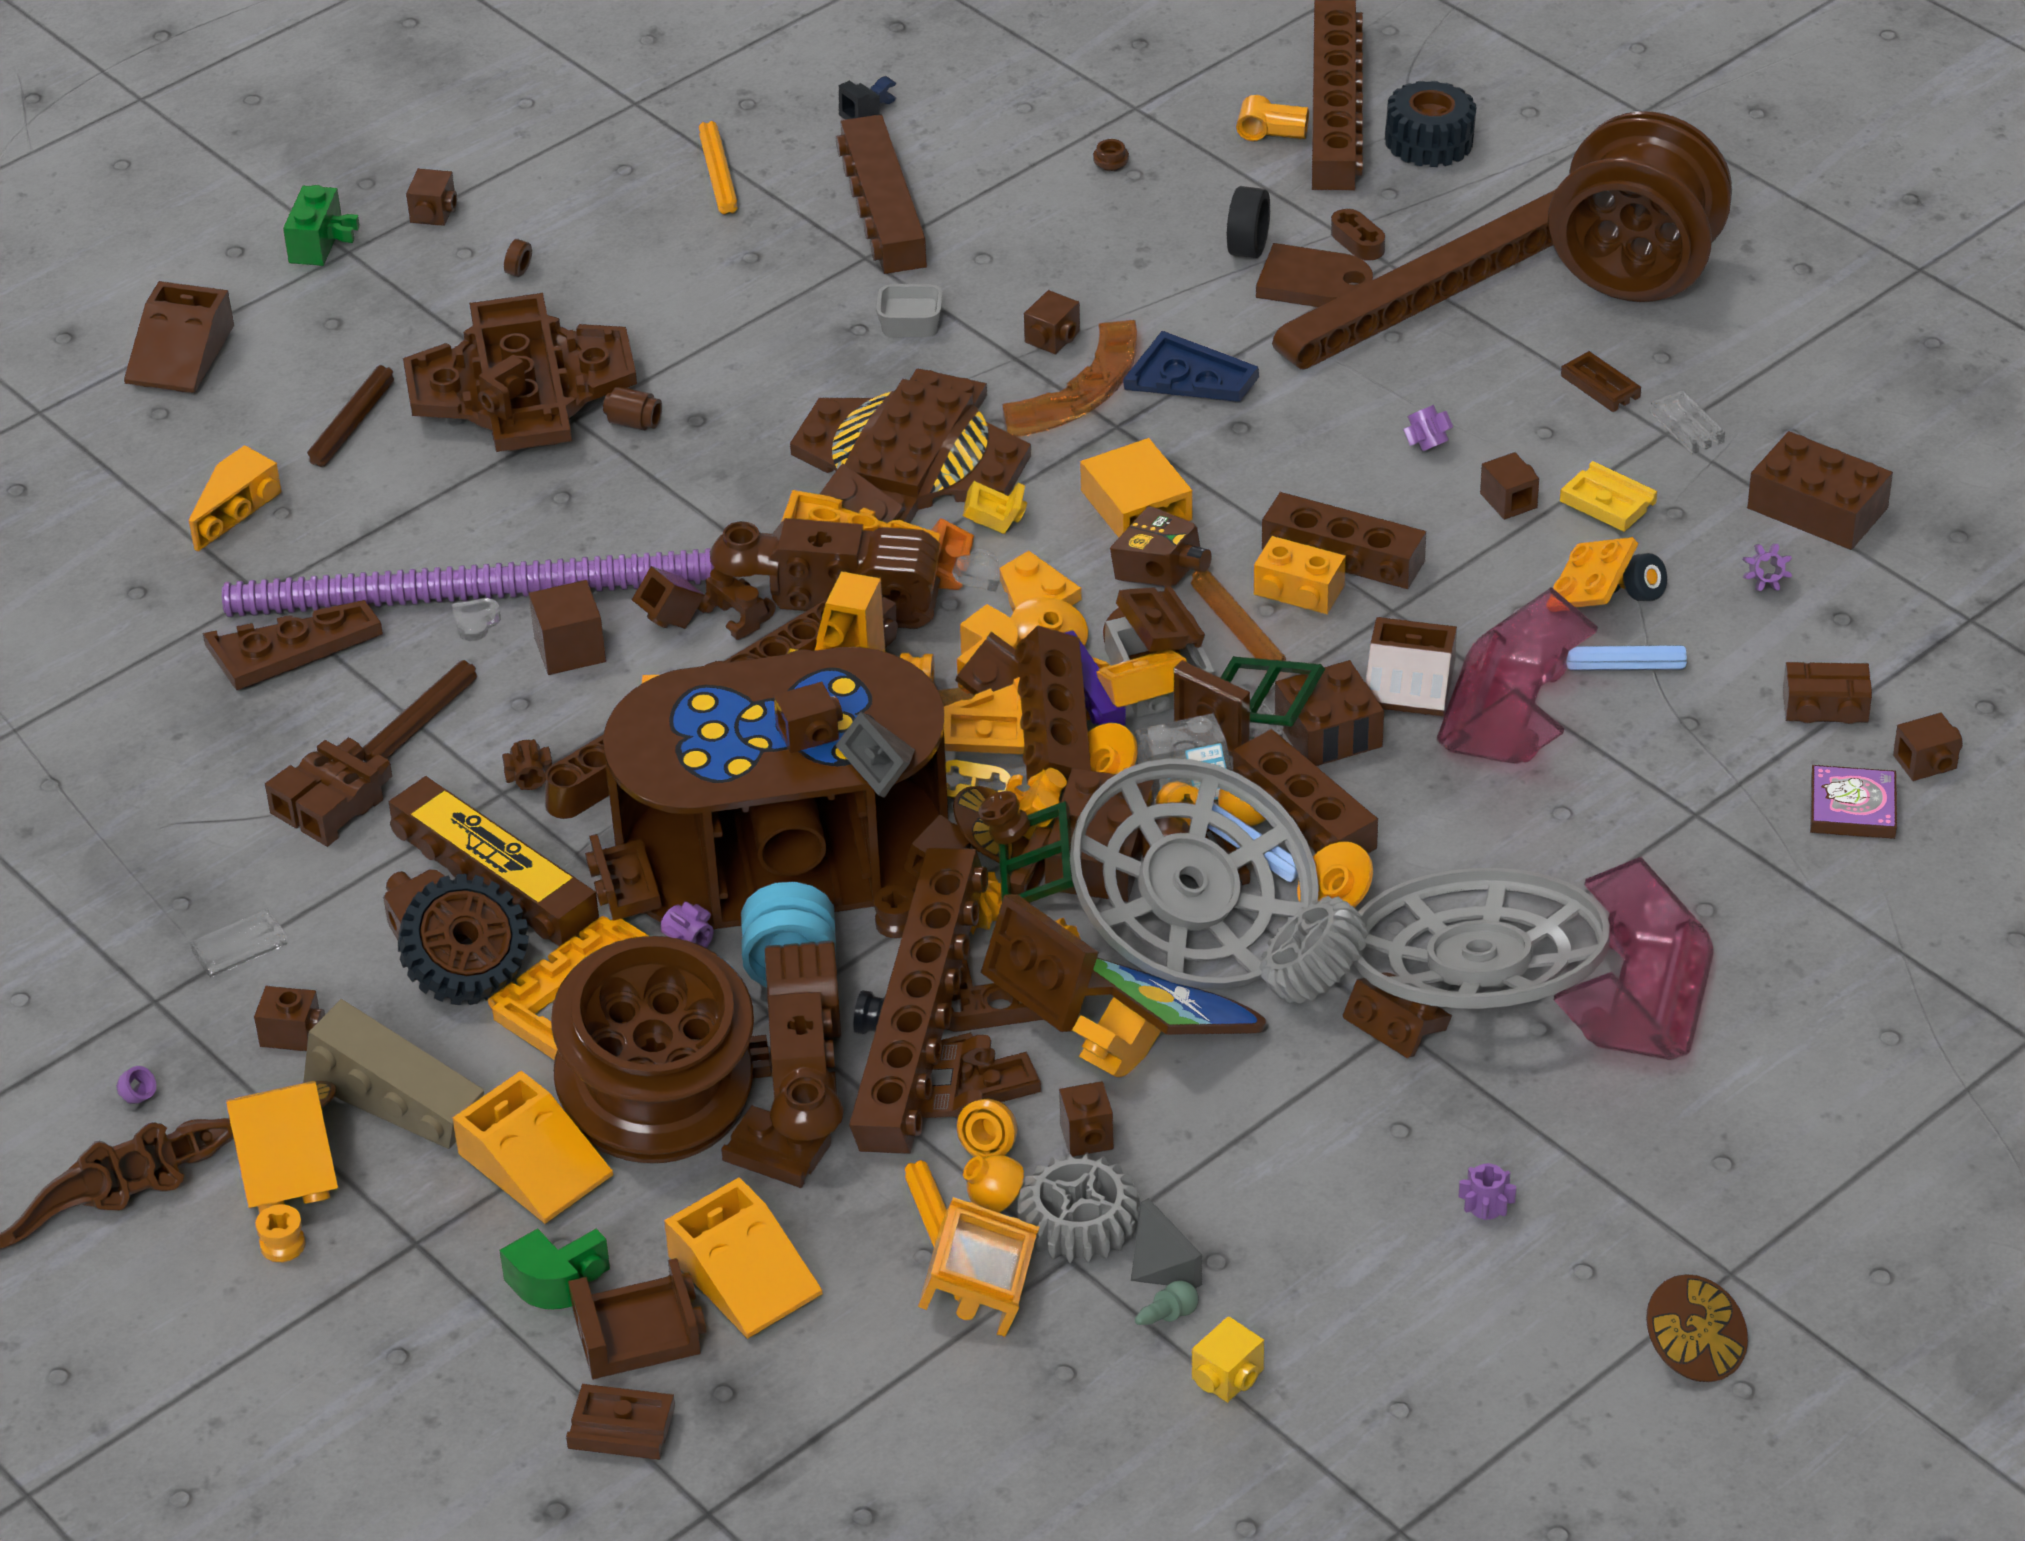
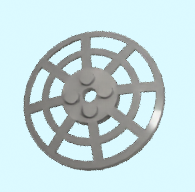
M1168 758L1146 761L1126 768L1109 778L1093 793L1081 812L1072 835L1070 851L1072 880L1080 904L1092 925L1105 941L1126 960L1147 973L1172 983L1193 988L1225 989L1244 986L1263 979L1261 977L1262 971L1259 969L1261 961L1247 948L1262 935L1272 915L1292 918L1299 912L1301 907L1307 908L1312 901L1318 900L1319 884L1315 862L1309 845L1293 818L1278 801L1260 786L1238 773L1215 764L1193 759ZM1165 778L1189 779L1201 782L1195 805L1170 802L1155 804L1147 807L1137 784ZM1217 788L1230 792L1248 803L1266 818L1273 828L1253 840L1235 822L1212 810ZM1122 792L1132 815L1116 829L1106 847L1086 836V832L1097 811L1111 797ZM1181 817L1191 819L1188 833H1175L1164 837L1155 820ZM1208 824L1228 835L1240 848L1227 854L1219 845L1205 838ZM1137 828H1140L1150 845L1142 862L1119 853L1125 839ZM1283 842L1291 853L1298 873L1301 891L1300 902L1275 899L1273 875L1264 854ZM1082 852L1104 863L1103 876L1105 888L1114 908L1102 912L1097 910L1089 896L1082 875ZM1250 862L1252 863L1259 880L1261 896L1240 892V877L1237 869ZM1116 869L1138 878V887L1142 897L1126 904L1124 903L1117 886ZM1189 875L1193 877L1199 888L1191 889L1186 887L1181 882L1179 876ZM1233 908L1258 913L1251 928L1239 939L1223 922ZM1153 912L1159 919L1171 925L1168 942L1150 933L1136 918ZM1125 923L1142 941L1167 954L1166 967L1155 963L1134 950L1111 927ZM1208 929L1222 945V947L1212 949L1185 948L1188 930L1200 931ZM1232 956L1249 972L1229 977H1201L1183 973L1184 959L1191 961H1214Z
M1469 868L1449 870L1400 883L1383 891L1368 901L1358 911L1362 915L1361 918L1366 922V929L1369 932L1381 919L1403 906H1406L1418 919L1404 928L1392 942L1370 934L1365 939L1366 947L1388 954L1390 967L1396 976L1387 977L1375 970L1364 960L1362 950L1359 952L1360 959L1353 962L1358 972L1371 984L1389 994L1408 1001L1431 1006L1467 1009L1512 1006L1557 994L1576 985L1592 974L1603 962L1609 950L1610 924L1606 912L1597 900L1584 890L1566 881L1545 874L1516 869ZM1488 890L1485 906L1455 908L1435 914L1422 900L1451 892ZM1506 891L1537 895L1565 905L1548 919L1528 911L1503 907ZM1579 914L1586 919L1594 930L1597 944L1571 951L1569 938L1560 927ZM1482 919L1476 921L1461 922L1451 926L1446 925L1447 923L1461 920ZM1500 920L1522 923L1533 928L1524 932L1520 928L1500 922ZM1426 931L1433 934L1428 942L1427 950L1407 946L1413 939ZM1548 936L1556 945L1558 953L1532 955V945ZM1402 958L1427 962L1430 971L1411 975L1404 967ZM1587 959L1573 970L1559 976L1568 963ZM1552 966L1545 974L1534 981L1522 977L1529 968ZM1444 981L1447 984L1461 987L1459 992L1438 989L1427 984ZM1506 985L1512 987V989L1498 992L1478 993L1480 987H1503Z

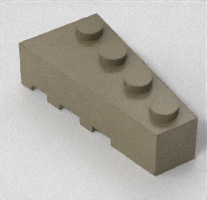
M340 999L309 1031L303 1083L310 1081L331 1082L337 1090L334 1097L447 1149H450L456 1142L452 1117L484 1096V1089L343 999Z

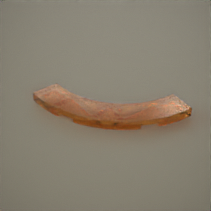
M1135 320L1099 323V343L1095 352V358L1090 367H1085L1067 383V388L1060 392H1048L1034 398L1002 404L1006 432L1018 437L1047 431L1084 416L1109 399L1122 385L1124 377L1131 370L1137 348Z

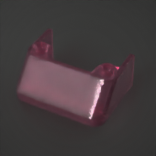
M1550 587L1484 633L1471 646L1466 655L1438 732L1437 742L1452 753L1510 764L1530 761L1539 749L1562 735L1565 729L1535 704L1540 687L1548 681L1551 683L1557 681L1567 669L1565 661L1569 651L1594 635L1598 627L1556 590Z
M1638 857L1589 877L1584 883L1586 888L1609 912V946L1623 958L1619 979L1611 971L1555 994L1553 1000L1580 1028L1584 1036L1597 1047L1673 1060L1688 1054L1691 1050L1714 949L1710 935L1703 925L1642 857Z

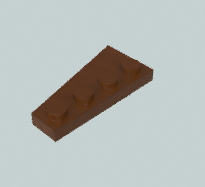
M362 600L314 610L313 617L301 619L289 615L277 618V624L254 629L253 623L236 626V633L218 636L216 630L203 633L205 646L237 691L353 645L363 643L366 640L382 635L383 632L380 620L366 601Z

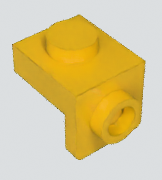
M974 481L967 491L963 516L977 524L1005 534L1013 521L1018 523L1026 510L1027 501L1023 500L1025 485L1017 483L1011 494L1007 496Z

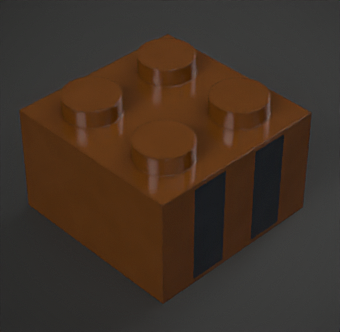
M1348 660L1324 667V673L1292 727L1280 726L1293 747L1315 766H1319L1383 747L1384 710L1352 662ZM1299 674L1275 681V715L1285 716L1308 674Z

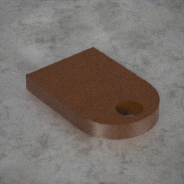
M1273 243L1256 284V298L1320 307L1372 281L1373 272L1365 261L1350 254Z

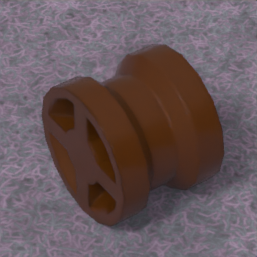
M1011 791L995 793L989 796L979 807V817L983 824L990 826V836L997 844L1012 843L1020 839L1030 828L1031 822L1025 811L1019 809V800Z
M894 884L887 885L876 892L874 896L875 925L880 934L889 938H902L914 892L910 888Z

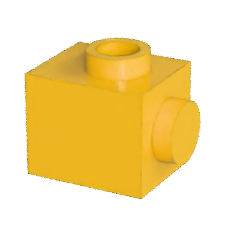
M1229 1316L1192 1348V1379L1202 1390L1215 1394L1227 1403L1241 1390H1248L1254 1384L1258 1375L1264 1370V1339Z

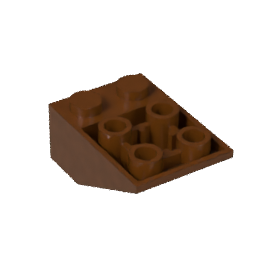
M159 281L143 309L124 377L125 384L195 393L234 327L228 290Z

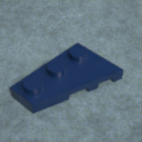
M1161 331L1124 377L1123 383L1124 390L1240 402L1259 378V368L1256 365Z

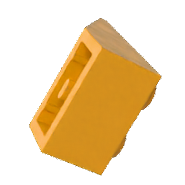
M522 1070L452 1117L458 1154L544 1224L613 1176V1170L551 1093Z
M740 1177L664 1220L668 1257L670 1259H678L680 1269L684 1273L690 1272L693 1283L747 1339L823 1294L818 1282L766 1203Z

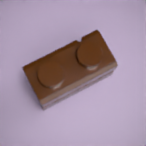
M1786 662L1783 682L1785 721H1801L1803 723H1868L1872 700L1869 663Z

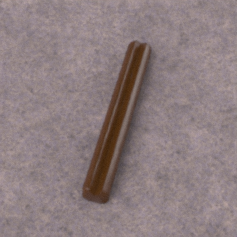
M377 366L310 447L307 454L312 465L317 464L323 467L328 463L393 383V370L390 367Z
M465 660L459 661L362 747L365 756L363 761L366 763L377 754L387 759L477 678L475 666Z

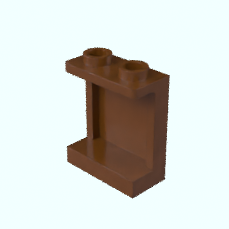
M677 1258L668 1260L669 1275L667 1277L591 1294L587 1277L568 1281L572 1311L592 1380L701 1354L699 1335L706 1333L705 1320L700 1306L692 1308L690 1300L696 1299L690 1272L682 1274Z

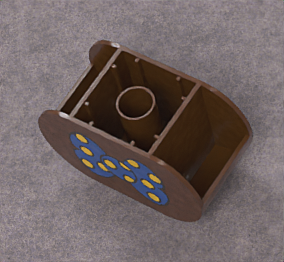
M838 647L816 651L796 650L787 655L736 662L715 661L704 666L666 672L642 683L628 693L612 711L604 730L603 744L615 846L642 839L662 904V908L644 913L659 922L662 921L670 908L676 905L683 906L684 902L687 901L693 906L698 904L711 913L706 923L711 925L713 930L741 926V911L746 900L760 888L781 882H798L817 888L827 895L834 905V912L874 907L876 892L887 885H904L915 892L918 878L903 869L911 844L939 815L948 819L944 707L940 693L931 679L918 667L903 658L880 650L862 647ZM822 681L830 697L836 696L842 708L843 720L838 722L839 740L860 712L865 713L915 749L910 764L886 796L882 797L875 792L836 747L839 740L790 753L776 727L773 695Z

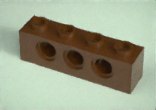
M1279 492L1262 519V550L1271 536L1342 554L1346 556V573L1404 589H1409L1425 562L1426 531L1295 495Z
M1037 625L1024 639L1020 640L1015 651V659L1018 662L1020 677L1018 683V694L1021 697L1022 710L1020 726L1024 735L1025 750L1023 762L1026 765L1027 783L1032 776L1048 768L1060 771L1068 782L1072 768L1091 771L1080 639L1070 634ZM1066 786L1062 789L1061 792H1065Z
M1273 729L1233 749L1232 771L1260 786L1278 801L1296 822L1308 845L1313 848L1315 853L1337 842L1355 843L1361 846L1368 854L1377 849L1378 818Z

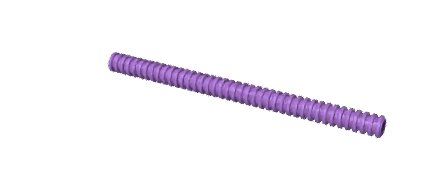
M707 548L705 553H699L698 549H693L691 554H687L686 550H681L680 554L674 555V551H669L668 555L663 556L662 552H656V556L644 553L643 557H638L635 553L631 554V558H625L624 554H620L619 559H613L612 555H607L605 560H601L600 556H595L594 560L590 561L588 557H582V561L570 558V562L558 559L557 563H552L548 559L545 560V564H539L538 560H534L533 565H527L526 561H521L518 566H515L514 562H509L508 566L504 567L502 563H496V567L484 564L483 568L471 565V569H466L464 565H461L459 570H453L452 566H447L446 571H441L440 567H435L432 572H429L428 568H422V572L410 569L409 573L398 570L397 574H392L389 570L385 571V575H379V572L375 571L372 573V576H367L366 572H361L359 577H355L353 573H348V576L345 578L341 574H336L335 578L331 579L329 575H324L323 579L311 576L310 580H305V577L302 576L298 578V581H293L292 577H288L286 582H281L279 578H275L273 583H269L267 579H262L261 583L256 584L255 580H249L248 584H244L243 581H237L236 585L225 582L224 586H222V604L226 616L233 617L234 613H238L239 616H245L246 612L258 615V611H263L267 615L270 614L271 610L281 614L283 609H288L289 613H294L296 608H300L302 612H307L308 608L311 607L313 610H318L320 607L328 608L365 600L368 605L369 603H374L376 607H381L383 602H387L388 606H393L394 602L399 601L400 605H406V601L418 604L419 600L430 603L431 599H436L440 603L443 602V598H448L450 602H454L456 597H461L462 601H467L469 596H473L474 600H479L480 596L484 595L486 599H492V595L504 598L505 594L517 597V593H523V596L526 597L529 596V592L587 580L590 590L591 588H596L597 591H603V587H609V590L612 591L615 590V586H621L622 590H626L628 585H633L634 589H638L651 566L679 575L688 582L695 581V584L699 585L701 580H706L710 577V572L714 569V566L710 562L711 549Z

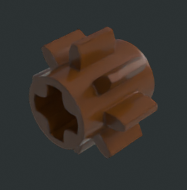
M535 739L521 740L513 743L510 754H502L506 782L516 781L521 790H534L542 787L545 783L546 771L552 766L549 746L540 749Z

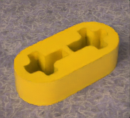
M961 760L946 761V775H952L954 769H959V774L962 777L972 779L971 785L957 784L955 790H950L951 786L947 783V797L955 799L962 789L978 786L979 780L992 782L994 775H1000V781L1007 786L1012 776L1003 768Z

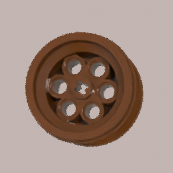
M1648 111L1630 112L1615 116L1599 125L1580 144L1572 159L1569 175L1560 183L1552 197L1548 211V228L1553 246L1559 258L1572 274L1587 286L1602 294L1632 302H1653L1675 296L1690 287L1700 277L1709 260L1712 242L1719 236L1727 222L1732 199L1730 171L1717 146L1703 132L1684 120L1667 114Z
M664 936L635 937L606 945L585 957L567 974L556 993L551 1014L552 1033L557 1047L553 1069L554 1084L563 1110L593 1147L626 1161L666 1163L699 1154L712 1147L729 1133L744 1110L753 1079V1061L749 1043L753 1033L754 1011L750 994L742 978L728 962L711 950L690 941Z

